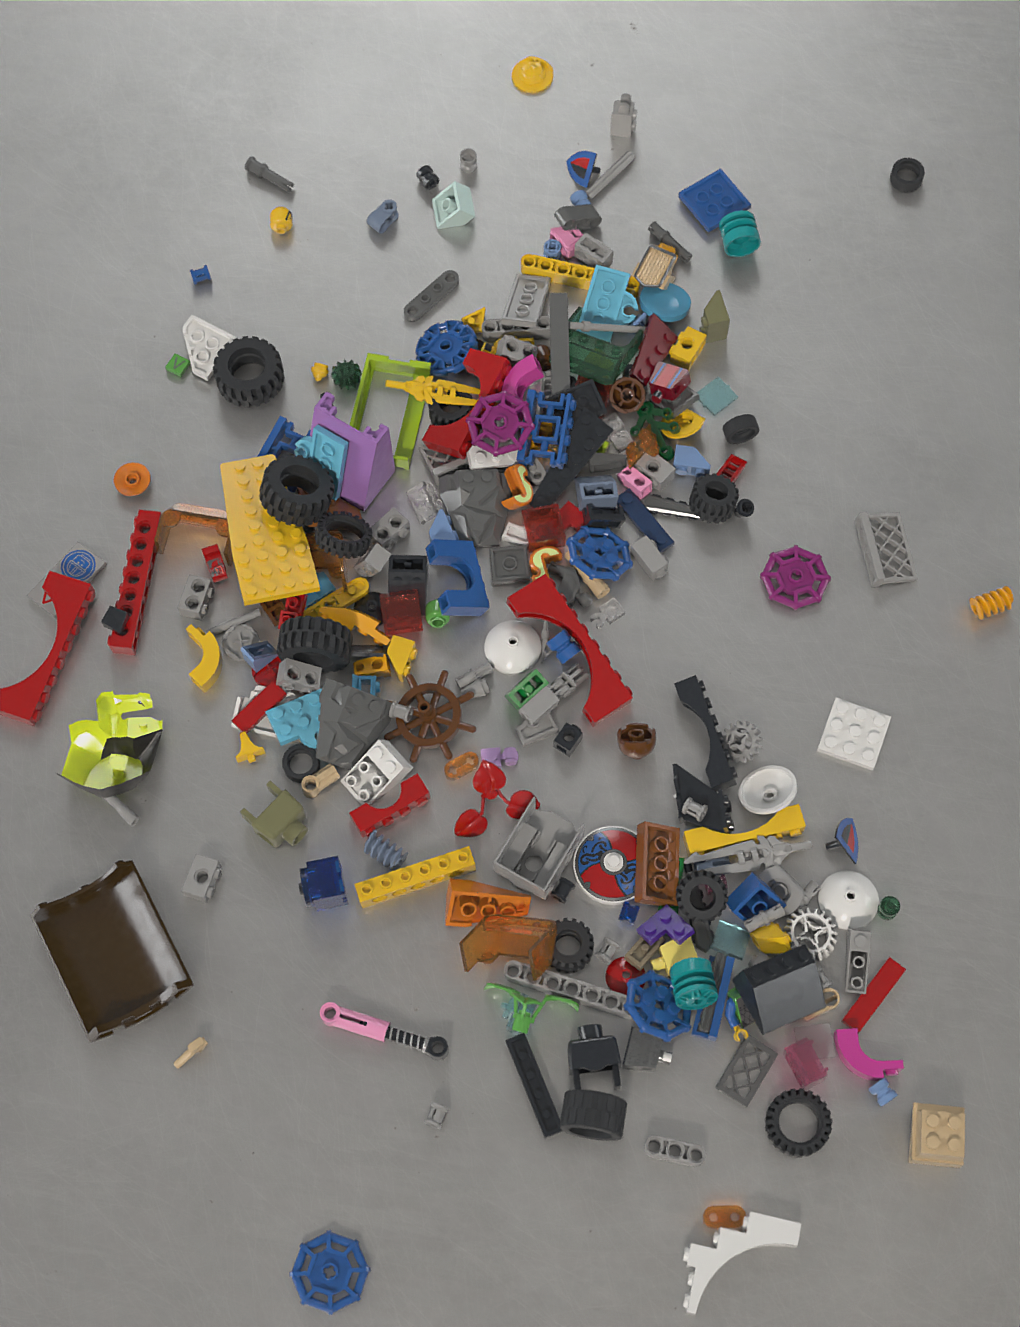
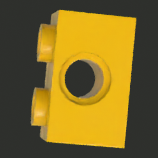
M687 326L685 331L680 332L677 344H673L670 348V363L690 370L706 344L707 335Z

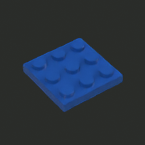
M721 168L678 193V197L708 233L719 227V222L727 214L741 210L747 211L751 208V203Z

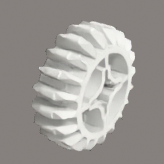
M808 907L805 909V914L799 909L797 914L792 913L791 919L786 920L785 923L788 926H784L783 931H786L792 942L789 943L791 949L799 947V944L802 943L807 944L810 949H813L809 950L813 959L815 960L816 957L820 962L823 959L822 955L827 958L830 955L828 951L833 952L835 949L833 945H836L837 940L833 937H836L838 932L831 930L836 925H829L831 917L823 918L825 912L818 915L817 908L811 913ZM810 921H813L819 924L820 926L814 927L813 925H811ZM801 922L802 933L794 937V927ZM807 932L813 933L812 939H810V936L809 938L806 936ZM825 933L826 942L819 948L817 938Z

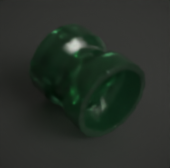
M893 896L884 897L878 905V916L883 920H892L900 910V902Z

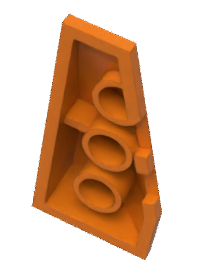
M450 878L446 895L445 925L468 927L472 926V923L483 921L484 923H489L493 919H509L528 915L531 895L471 880Z

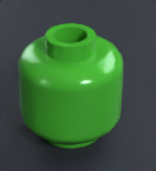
M438 599L428 602L425 607L426 622L432 627L441 628L449 622L450 616L441 614Z

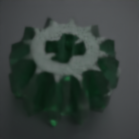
M344 359L343 363L337 361V366L332 368L331 378L335 386L339 385L341 390L346 387L349 391L350 386L356 388V383L361 381L362 372L358 363L354 364L353 360L347 362Z

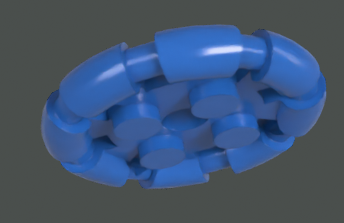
M446 320L445 323L441 324L438 322L429 327L424 332V336L419 338L415 353L418 355L416 357L417 361L431 363V375L448 376V374L453 372L456 374L465 369L463 361L470 348L478 349L477 336L469 325H464L461 321ZM450 345L448 349H442L443 346Z

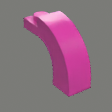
M533 354L525 357L513 366L504 380L502 392L507 390L509 394L523 400L527 387L544 377L541 365ZM506 400V405L512 408L517 407L516 405ZM520 411L517 416L523 421L524 416L522 411Z
M857 1028L836 1029L834 1032V1042L838 1056L843 1064L855 1075L870 1081H880L884 1078V1073H886V1076H895L904 1069L903 1060L877 1061L869 1058L859 1045Z

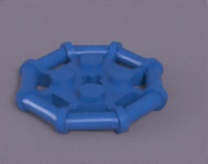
M584 525L566 541L570 554V564L572 566L575 565L588 575L591 580L609 579L618 581L624 572L633 567L628 541L622 540L609 527L594 528ZM591 535H601L603 537H592ZM582 537L585 539L583 544L578 542ZM622 551L623 559L619 558L618 552ZM615 565L620 566L617 570L612 568Z
M648 970L647 973L628 980L624 1009L629 1012L639 1027V1032H645L663 1039L664 1042H670L672 1038L690 1031L692 1010L681 1009L676 1005L674 996L671 993L674 989L671 978L657 974L654 970ZM648 982L649 987L646 989H642L639 986ZM635 994L638 995V1003L634 1002ZM656 1003L661 1006L662 1010L655 1007ZM680 1010H683L682 1020L678 1018ZM653 1023L657 1024L658 1028L652 1027L650 1025H652ZM674 1024L676 1027L669 1030L667 1026Z
M327 1230L326 1233L304 1244H300V1250L292 1272H289V1277H292L301 1299L300 1303L303 1306L308 1305L333 1315L334 1312L361 1300L360 1295L368 1273L371 1272V1267H368L357 1239L352 1240ZM332 1242L348 1248L344 1252L332 1249ZM324 1243H327V1248L324 1249V1251L317 1254H314L311 1251L312 1249ZM351 1252H353L359 1268H352L347 1257ZM308 1254L311 1257L307 1271H301ZM330 1266H333V1270L336 1272L335 1276L326 1278L325 1268L329 1269ZM359 1273L355 1287L351 1290L348 1285L352 1274ZM302 1276H307L311 1283L312 1289L309 1292L305 1288ZM343 1290L350 1294L333 1303V1296ZM315 1292L327 1295L328 1303L312 1296Z

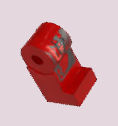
M218 544L202 548L201 550L213 582L216 583L228 579Z

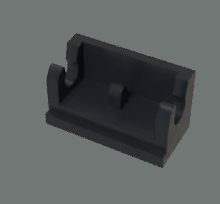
M586 505V508L582 509L584 525L587 527L620 529L626 520L622 506H618L615 509H592L591 505Z

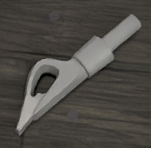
M545 620L543 630L541 631V663L552 652V650H549L548 653L545 651L550 635L548 621Z

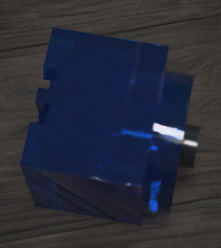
M338 856L306 862L307 867L300 868L301 883H298L300 894L304 895L307 908L316 907L317 911L349 905L342 866Z

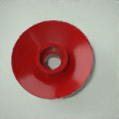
M619 957L608 966L605 979L611 991L627 995L628 980L635 979L646 972L644 967L639 971L627 962L624 957ZM628 972L630 977L624 978L622 974ZM645 983L639 986L643 989Z

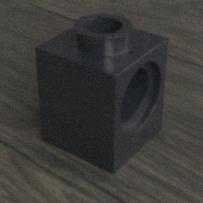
M566 722L553 740V747L570 757L581 742L583 732H581L578 726L570 725ZM572 736L574 739L572 741H566L564 737Z

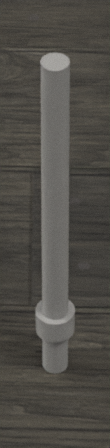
M590 321L568 322L569 329H577L582 332L593 330L644 334L647 328L646 326L591 323Z

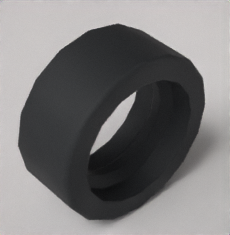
M913 158L897 160L890 174L891 184L902 192L917 190L924 178V167L918 160ZM902 169L911 170L916 173L917 179L912 181L903 180L898 176L897 172Z
M743 414L727 421L723 425L722 430L729 444H740L753 439L760 429L754 415Z
M296 744L288 748L284 753L282 767L290 780L302 783L304 777L313 775L320 770V760L316 758V751L313 748L304 744ZM297 754H308L312 758V768L303 774L294 773L290 768L291 759Z

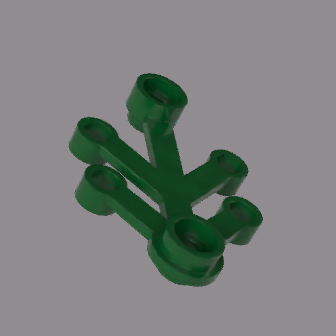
M644 401L641 408L637 410L639 418L636 426L630 429V434L635 439L640 438L643 425L647 420V429L643 439L638 441L637 449L643 452L649 447L648 444L653 434L659 445V456L665 461H670L673 459L675 451L670 445L666 444L660 430L677 434L680 432L681 427L675 421L671 423L656 421L653 415L663 417L665 420H671L674 412L668 407L664 409L655 408L651 402Z

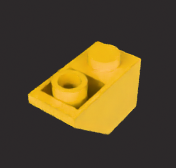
M393 635L387 649V655L399 681L403 682L405 676L410 674V663L412 659L415 660L418 649H416L415 641Z
M770 922V925H764L749 933L753 944L764 954L785 953L792 950L789 944L792 942L790 936L786 931L782 932L777 922Z

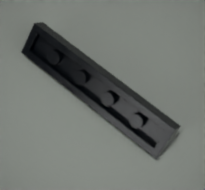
M525 1033L505 1040L544 1138L547 1139L564 1132L559 1128L560 1118Z

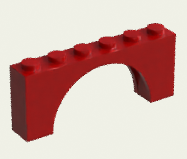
M470 348L463 361L467 371L477 376L480 380L479 397L500 393L506 376H508L513 368L506 357ZM496 402L489 403L488 405L494 406ZM485 407L482 408L477 418L482 417L486 410ZM472 410L454 423L443 426L429 425L422 438L427 448L465 460L467 452L472 446L471 434L468 423H466V417H469ZM476 424L477 432L479 435L482 425Z

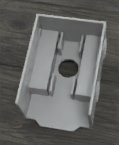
M533 797L493 862V871L510 880L519 890L533 893L547 900L554 885L558 882L564 868L570 862L577 846L582 840L585 824L581 825L578 832L575 831L572 823L550 811L542 813L537 810L535 797ZM532 855L539 856L543 861L542 868L535 872L529 871L525 866L526 859Z

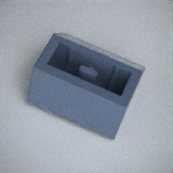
M611 475L576 477L574 479L579 511L586 508V505H591L592 509L616 508L618 491L616 481Z

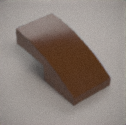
M277 599L259 603L274 627L278 626L281 610H285L282 601Z

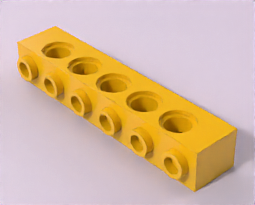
M467 846L355 883L354 885L363 909L447 881L450 878L476 871V865L470 847Z

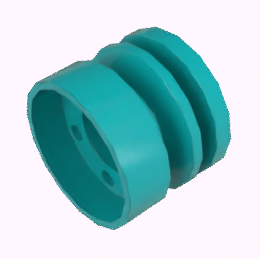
M744 210L735 211L724 216L719 222L723 246L727 255L743 257L752 254L760 247L761 239L753 213Z
M700 957L687 958L671 966L669 973L672 986L674 987L675 1003L679 1008L697 1010L708 1007L717 1001L718 992L716 983L713 980L712 964L709 960Z

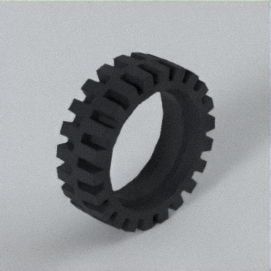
M333 511V514L328 512L318 520L315 540L321 550L324 549V552L327 554L331 552V556L335 557L337 554L338 558L345 556L346 559H350L352 556L354 559L367 553L372 539V528L369 523H365L363 518L359 520L360 516L358 515L352 516V513L349 512L347 515L345 511H341L340 514L338 511ZM331 529H344L356 534L360 539L356 541L340 540L333 537L327 531Z

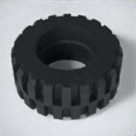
M242 336V339L235 338L233 342H227L224 345V349L221 348L217 352L218 356L213 361V373L219 392L228 402H233L236 406L244 405L247 408H250V405L257 407L260 406V403L264 402L266 404L270 401L271 397L275 398L277 396V391H280L283 386L284 369L280 354L276 351L273 344H269L265 339L259 340V337L252 336V338H248V336ZM255 363L264 367V371L252 380H239L233 377L235 371L245 364Z
M287 455L285 458L282 456L272 461L266 467L259 490V498L263 508L267 509V513L271 517L274 516L277 521L286 522V525L295 524L298 527H301L303 524L308 526L312 525L313 522L317 523L322 515L327 514L334 493V481L331 475H329L326 468L323 469L322 464L314 462L312 458H303L302 455H297V457ZM294 486L305 490L308 493V495H298L292 493L285 487Z
M296 616L286 620L280 627L277 655L281 661L289 658L320 667L324 673L338 672V670H343L350 663L353 635L348 627L341 625L340 622H334L332 619H324L317 616Z

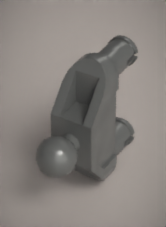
M551 561L548 573L562 577L557 591L564 594L569 608H573L576 600L582 607L590 606L593 598L587 592L580 594V582L575 568L572 566L565 567Z

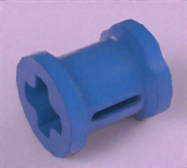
M207 265L197 270H190L195 285L203 280H211Z

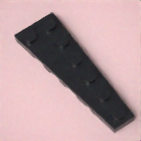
M585 407L569 433L571 441L570 446L566 448V453H568L567 464H564L563 469L550 466L529 505L544 516L613 433L614 429Z

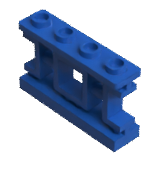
M528 389L526 401L529 403V410L533 424H535V430H532L522 446L523 449L521 451L518 450L516 460L524 466H527V464L534 466L535 457L551 458L550 466L552 468L558 467L563 469L564 464H567L568 460L566 448L570 446L571 436L569 435V430L573 428L572 411L576 410V400H574L573 395L570 393L568 395L561 393L560 402L544 401V392L537 393L536 390ZM537 403L540 408H547L546 415L536 414ZM554 409L565 410L564 419L560 416H553ZM541 422L556 423L554 437L539 436ZM531 439L534 443H541L540 451L530 450ZM549 444L559 445L558 456L555 452L548 451Z
M279 416L257 457L273 454L277 459L282 450L295 455L294 450L297 448L295 444L304 436L293 432L295 428L293 422H287V418ZM309 429L306 436H310L311 429ZM284 435L292 439L290 444L281 441ZM287 486L290 492H296L297 487Z

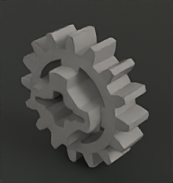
M738 720L736 726L730 723L731 729H724L727 734L726 736L723 735L725 742L722 743L723 747L728 749L731 759L736 763L740 761L746 763L747 758L753 761L752 755H759L756 750L757 748H762L759 742L763 738L758 736L761 731L756 729L754 724H750L745 720L743 723ZM741 751L743 754H735L734 752Z

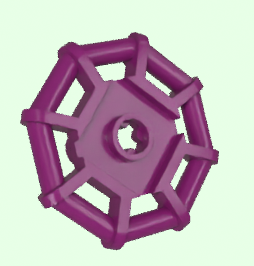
M507 390L486 397H479V401L469 417H466L472 445L493 454L494 457L516 450L521 451L532 430H535V424H533L529 410V403L509 394ZM501 400V403L497 406L488 405L489 403ZM506 400L516 405L517 407L512 408L506 405ZM485 407L486 410L482 417L477 418L482 408ZM520 411L523 413L525 422H519L517 414ZM503 419L504 425L497 427L496 421ZM476 424L482 425L483 432L478 435ZM519 428H524V431L517 440L514 437ZM487 437L493 440L495 445L493 447L482 440ZM508 440L513 442V444L499 447L500 442L504 443Z
M798 545L769 554V560L763 572L760 573V579L763 580L771 601H777L793 608V610L822 601L824 591L828 583L831 582V576L828 575L820 554H814L798 547ZM790 555H793V556H794L793 558H790V559H787V560H783V559H782V558L787 557V556H790ZM798 555L807 558L810 561L804 562L801 560V558L798 557ZM778 563L780 566L777 572H771L774 564ZM816 564L820 574L815 573L813 565ZM793 573L801 576L798 580L791 578ZM771 579H776L779 588H777L776 590L774 589ZM815 581H820L818 589L815 591L812 586ZM783 591L786 595L793 596V600L780 595V593ZM805 593L811 595L810 597L798 600L799 595Z

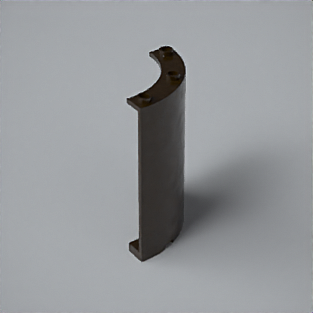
M133 860L115 862L112 865L113 867L96 881L81 886L78 891L61 899L38 904L30 915L89 1043L114 1035L113 1030L124 1026L126 1030L169 1006L168 1001L173 997L179 999L194 986Z

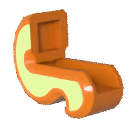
M517 463L506 468L504 472L513 497L501 503L509 510H516L526 506L533 498V488L525 479L528 471L524 465Z
M543 546L533 551L529 561V569L533 574L531 582L544 574L550 578L546 564H550L551 561L555 563L562 561L560 549L554 546Z

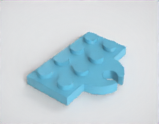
M596 265L579 322L590 321L591 323L614 325L631 324L636 319V316L624 313L626 307H632L635 311H638L635 297L626 291L631 275L626 272ZM576 330L577 335L611 343L614 333L609 331L590 330V332H582L581 330Z
M317 425L313 428L312 437L304 436L296 442L297 448L294 452L296 457L297 455H302L303 458H312L314 462L322 464L323 469L326 468L329 475H331L334 481L332 499L336 501L341 493L349 442Z
M322 688L265 711L281 746L300 739L304 745L316 748L317 740L315 738L317 733H319L320 727L318 715H320L321 710L319 696Z

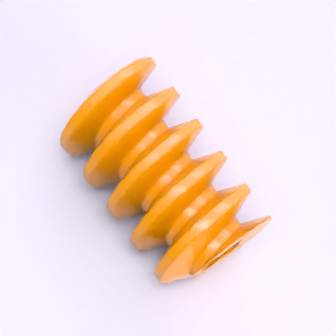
M1004 586L1003 588L996 589V591L984 593L982 596L978 595L975 598H970L969 602L974 614L982 620L984 614L986 617H990L991 612L996 615L998 609L1000 612H1004L1005 607L1007 610H1011L1014 598L1011 589L1008 586Z

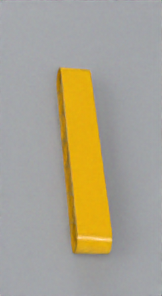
M526 254L521 258L522 274L551 277L552 283L589 290L595 268L533 254ZM630 276L626 291L637 298L639 295V282L635 277Z

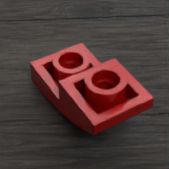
M303 594L286 598L285 610H281L278 629L289 618L303 617L308 595Z

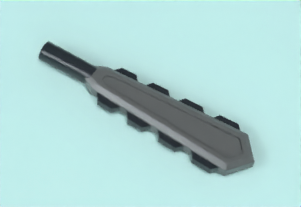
M648 494L640 500L651 514L662 513L663 516L668 517L674 515L680 519L686 517L692 521L700 520V517H696L694 512H691V506L687 502H676L673 498H662L658 494Z
M691 863L684 864L685 874L693 871ZM697 885L690 893V901L696 907L707 906L702 901L704 897L703 891ZM690 919L689 925L695 932L691 936L692 943L695 944L697 949L707 953L714 945L715 940L714 931L710 929L711 920L707 921V923H702V921L694 922Z

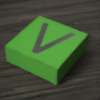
M175 353L165 368L167 371L182 377L191 363L190 360Z

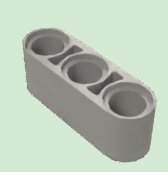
M650 1136L644 1145L645 1153L651 1158L692 1167L700 1166L706 1157V1152L702 1146L660 1136ZM650 1142H657L660 1149L657 1152H652L648 1148ZM672 1146L678 1147L680 1155L677 1157L672 1156L669 1148ZM698 1151L701 1154V1160H692L690 1152Z

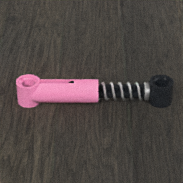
M334 1002L325 1003L320 1009V1017L327 1026H335L385 1042L386 1039H389L390 1042L396 1041L397 1044L402 1043L404 1047L408 1045L411 1049L417 1048L418 1051L421 1050L437 1061L445 1059L449 1053L447 1041L440 1036L429 1038L426 1036L424 1038L420 1034L408 1033L407 1030L402 1031L400 1028H393V1025L390 1027L391 1022L338 1006ZM329 1010L336 1011L335 1017L331 1019L326 1018V1013ZM436 1044L444 1046L441 1053L433 1052L432 1049Z

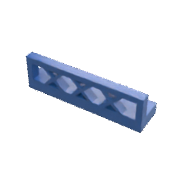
M710 955L709 961L712 964V962H714L715 956ZM726 957L709 1034L697 1031L701 1020L700 1014L703 1011L702 1008L697 1009L691 1035L716 1041L735 958Z

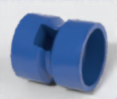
M566 628L546 643L550 650L557 651L556 657L561 664H564L582 650L576 641H570L571 636Z

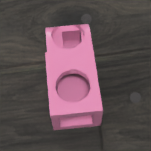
M628 465L617 474L620 483L628 489L630 488L639 500L652 492V481L633 466Z

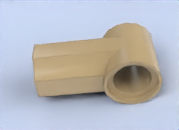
M330 763L315 774L304 777L302 780L303 794L307 798H315L319 795L320 791L338 780L340 775L335 767ZM309 784H314L316 786L312 790L306 788V786Z

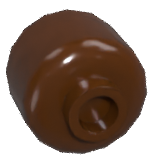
M536 345L538 346L536 359L539 361L542 371H548L551 368L550 348L547 345Z

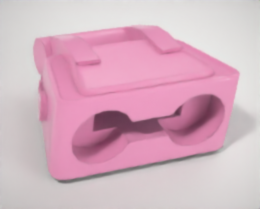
M562 227L551 228L550 239L559 241L561 244V254L566 261H569L574 256L575 243L583 236V233L580 230H563Z

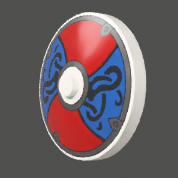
M605 826L590 832L582 839L575 851L573 871L577 884L588 897L606 905H621L635 899L637 833L620 826Z

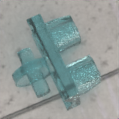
M511 998L508 1004L502 1003L500 1007L505 1010L502 1015L503 1018L508 1019L510 1013L512 1014L506 1025V1030L512 1033L514 999ZM518 1001L519 1012V1010L523 1009V1005ZM528 1004L526 1012L531 1013L532 1016L537 1005Z

